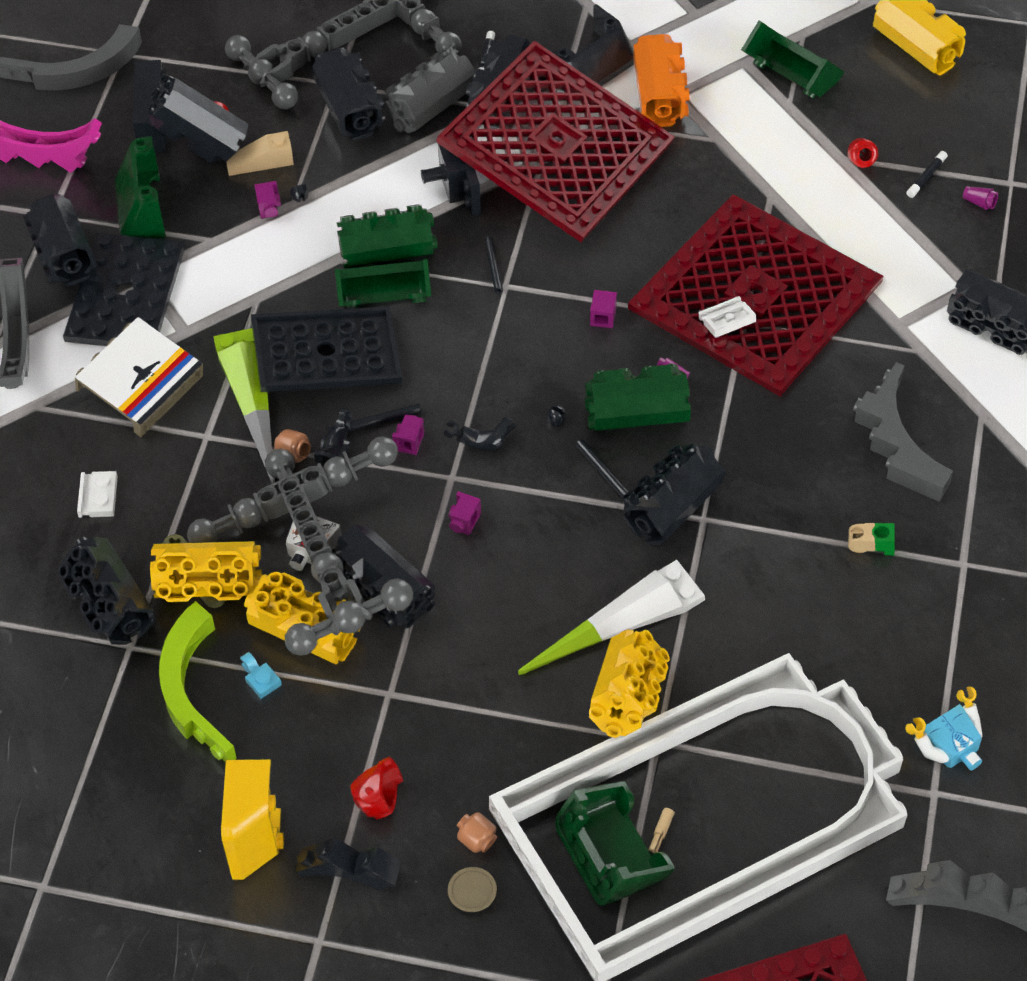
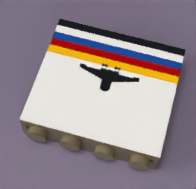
M137 317L132 323H128L124 327L120 335L112 338L101 353H96L85 368L79 369L75 377V386L78 392L83 387H86L131 420L134 426V433L142 437L203 376V363Z

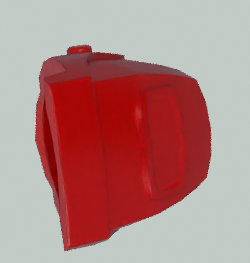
M391 757L379 761L377 765L358 776L350 785L351 794L356 806L367 817H373L374 819L385 818L392 814L396 804L397 785L403 782V776Z

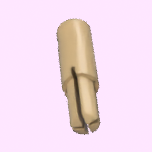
M664 808L649 847L651 853L658 852L662 840L667 834L675 814L672 809Z

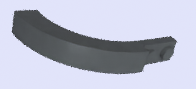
M119 24L113 36L103 46L86 56L71 61L41 63L0 57V78L32 82L35 85V89L67 90L90 85L112 75L132 59L142 44L140 29L135 26Z
M23 258L0 259V293L3 317V353L0 364V387H5L6 389H14L23 385L24 377H28L29 316Z

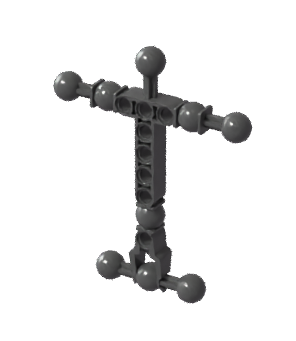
M366 0L324 22L321 27H317V31L307 32L302 38L297 37V39L280 45L272 44L258 53L256 57L251 53V44L248 39L241 35L231 36L226 41L225 53L233 61H242L245 64L243 68L248 71L250 80L261 87L267 86L272 91L271 99L274 105L285 110L292 108L297 103L298 92L295 86L287 82L281 83L282 81L292 78L293 72L303 67L307 61L310 62L311 57L315 58L326 50L336 49L397 16L406 24H409L416 33L422 35L423 40L432 38L436 41L435 48L437 52H443L447 48L452 47V49L459 51L458 55L462 42L457 34L443 32L440 29V19L432 11L425 9V5L420 4V0ZM278 63L279 65L274 68L272 64Z
M380 436L374 438L368 445L366 452L351 459L348 458L344 451L342 453L345 458L339 456L332 457L324 464L323 468L319 463L317 466H310L295 474H292L295 469L294 456L285 449L272 450L265 459V469L273 478H277L279 481L262 488L258 493H253L255 499H240L233 509L230 504L227 505L231 514L213 522L204 518L196 519L187 530V537L190 543H210L217 541L218 534L237 526L240 534H242V528H254L261 522L262 518L267 522L269 519H275L290 513L312 562V576L321 583L323 591L319 593L318 598L328 618L312 627L309 624L297 623L287 630L285 646L294 655H308L315 649L318 639L330 633L337 636L340 631L355 633L362 628L365 620H371L372 614L386 607L393 611L405 610L413 600L412 587L405 580L397 578L390 579L384 584L381 589V595L364 602L355 581L352 579L346 580L343 576L342 561L337 555L333 554L310 504L322 498L328 492H332L331 486L343 487L351 481L352 477L357 481L358 478L355 471L370 464L380 467L391 465L398 456L397 444L390 437ZM347 596L349 601H343L337 606L336 601H342Z

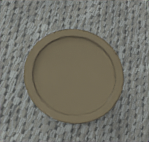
M467 867L459 870L452 876L448 884V896L451 902L457 908L466 912H477L487 908L494 901L497 893V885L493 876L486 870L478 867Z

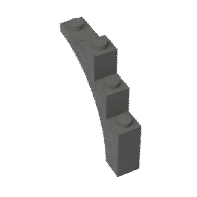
M896 362L891 370L887 369L882 380L883 384L881 386L878 385L874 393L867 391L862 399L858 398L853 408V411L856 412L854 422L872 429L869 439L872 440L870 450L888 458L885 468L888 469L886 479L940 502L950 485L953 470L936 462L924 453L905 430L897 410L896 392L902 381L905 366Z
M951 860L929 863L926 871L892 876L890 879L886 901L892 906L912 904L953 907L997 918L1027 932V886L1013 889L993 872L969 876Z

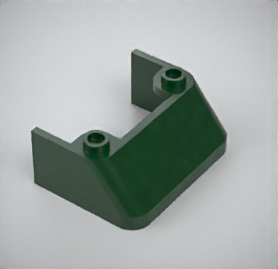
M758 20L741 51L754 58V64L762 69L767 66L805 88L803 93L813 99L816 96L821 97L845 73L827 59H822L776 32L760 20Z
M427 259L406 263L341 270L335 269L339 307L344 306V309L358 308L359 304L412 299L413 303L426 302V297L432 296Z

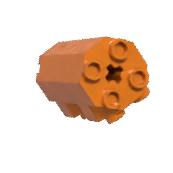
M668 34L644 35L638 38L633 51L641 114L660 127H669L676 123L675 120L680 117L681 120L689 115L688 103H685V101L690 99L689 88H685L687 86V73H681V70H685L684 57H680L682 55V42H674Z

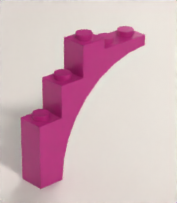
M94 118L86 125L73 130L40 132L23 129L0 121V160L7 163L12 158L16 159L20 156L37 168H40L45 162L48 164L52 160L72 173L77 167L81 168L86 162L87 157L85 154L90 143L95 144L101 135L99 129L102 123Z

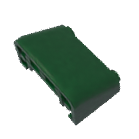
M152 136L141 137L132 141L115 177L120 235L155 239L166 238L158 193L154 187L150 186L153 180L160 181Z
M625 781L573 790L555 819L556 830L594 900L599 905L615 903L667 879L675 870L671 859L666 853L657 852L651 856L628 815L634 805V796Z

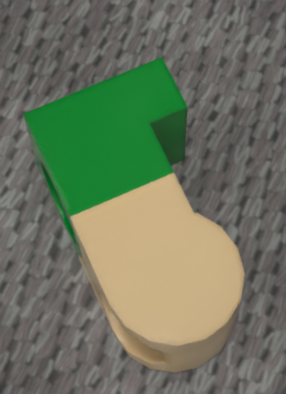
M895 523L852 525L848 530L849 549L857 553L885 551V555L895 556Z

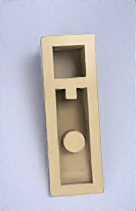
M288 131L267 134L239 149L226 161L229 176L294 165Z

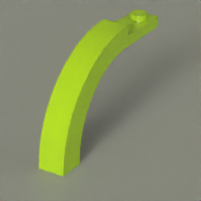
M195 601L177 619L165 640L159 664L162 693L172 721L186 739L194 735L201 744L205 742L210 747L211 753L218 760L223 759L225 762L226 760H236L234 746L193 707L185 693V675L188 663L199 644L215 630L212 615Z

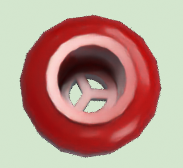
M858 138L849 145L847 151L848 158L857 167L867 168L877 160L878 148L869 139Z

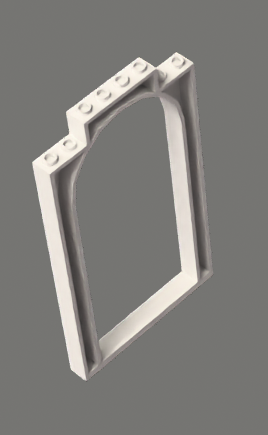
M789 653L643 722L641 728L626 736L612 737L489 796V810L594 981H607L902 829L907 818L905 806L902 802L896 800L889 784L885 781L900 771L903 762L900 750L891 744L885 730L876 724L870 710L862 705L856 691L849 687L844 679L817 692L814 682L808 680L803 673L800 663L797 660L794 661ZM769 706L803 708L830 720L853 742L864 766V790L857 805L839 820L596 945L592 943L518 823L568 799L573 790L597 785L743 713Z

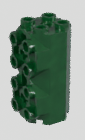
M416 204L406 206L407 210L400 211L399 208L385 209V214L377 215V212L371 211L362 213L361 218H355L353 215L340 216V221L336 222V226L341 227V230L337 231L340 254L343 259L347 260L342 262L343 267L347 268L434 254L433 249H438L436 235L431 233V227L434 226L433 214L427 212L426 208H422V205Z
M676 364L645 366L637 377L631 374V370L628 368L607 371L599 370L593 374V379L585 382L586 411H589V430L594 429L596 431L690 421L691 404L688 403L690 390L687 374L679 370Z

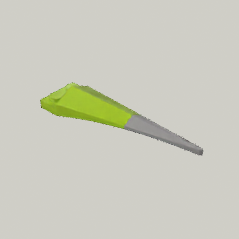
M252 328L213 336L219 362L265 466V459L272 451L268 392H260ZM268 473L271 482L274 483L275 478Z

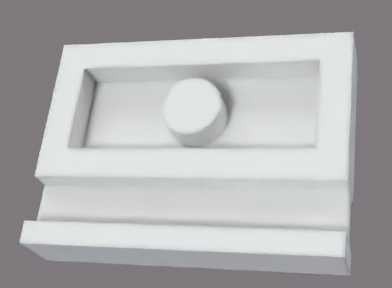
M738 296L700 311L699 320L704 322L706 328L716 338L756 322V314Z
M116 471L92 472V474L81 472L77 508L79 518L83 517V515H89L90 517L114 516L118 478Z

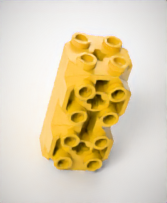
M880 0L876 5L875 10L877 12L875 13L873 27L933 73L941 76L956 64L953 61L956 56L960 58L963 54L966 41L964 38L966 36L965 29L946 14L935 17V7L927 0Z
M255 541L154 544L151 549V555H156V561L150 562L152 591H155L153 595L154 598H163L167 602L189 601L192 597L210 596L215 597L218 601L239 600L242 596H248V594L254 592L262 576V569L257 568L259 567V560H261V545H255Z
M273 572L269 575H262L257 588L253 593L248 594L244 606L248 608L246 612L248 624L284 641L287 630L293 624L305 623L312 627L328 618L318 598L321 592L312 593L305 590L302 580L285 572ZM343 599L342 601H336L337 606H338L341 602L346 601V600ZM340 631L337 636L330 633L317 640L318 643L311 653L334 664H338V660L341 662L345 661L355 646L357 638L353 637L354 633Z
M626 629L610 640L589 709V718L602 732H606L609 737L626 736L641 728L644 717L654 713L657 709L660 699L658 693L661 692L659 683L666 678L668 671L667 662L670 661L668 652L661 648L653 639L652 634L648 630L634 632V630Z

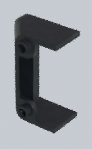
M595 4L593 6V31L601 36V38L578 53H574L568 48H560L552 53L600 86H603L634 64V50L620 21L598 4Z

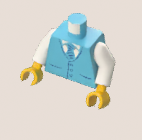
M967 687L968 698H965L963 690H959L956 694L957 699L960 702H964L965 705L963 707L959 704L927 725L922 718H914L913 722L916 724V729L912 723L907 724L905 729L908 734H915V741L924 757L938 763H943L949 768L962 761L969 770H974L982 763V759L976 753L982 740V728L976 704L972 703L977 695L976 690L973 687Z

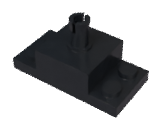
M438 144L439 167L420 170L423 184L442 180L449 203L464 201L465 207H470L472 216L481 214L480 183L475 169Z

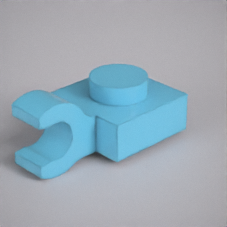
M249 652L240 657L243 661L242 667L249 673L245 676V680L260 699L282 685L280 678L267 663L259 667L255 658Z

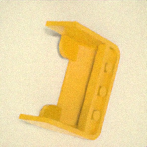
M270 759L226 760L221 836L232 880H244L278 855L279 849L284 848V833H280L281 808H276V796L271 795L269 787Z

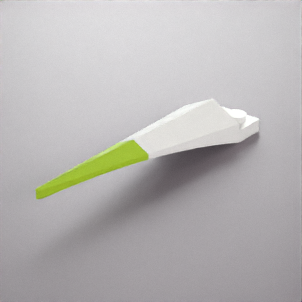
M675 560L659 571L654 570L520 668L518 673L519 675L526 674L566 655L614 637L626 629L633 630L685 613L705 601V595L678 560Z

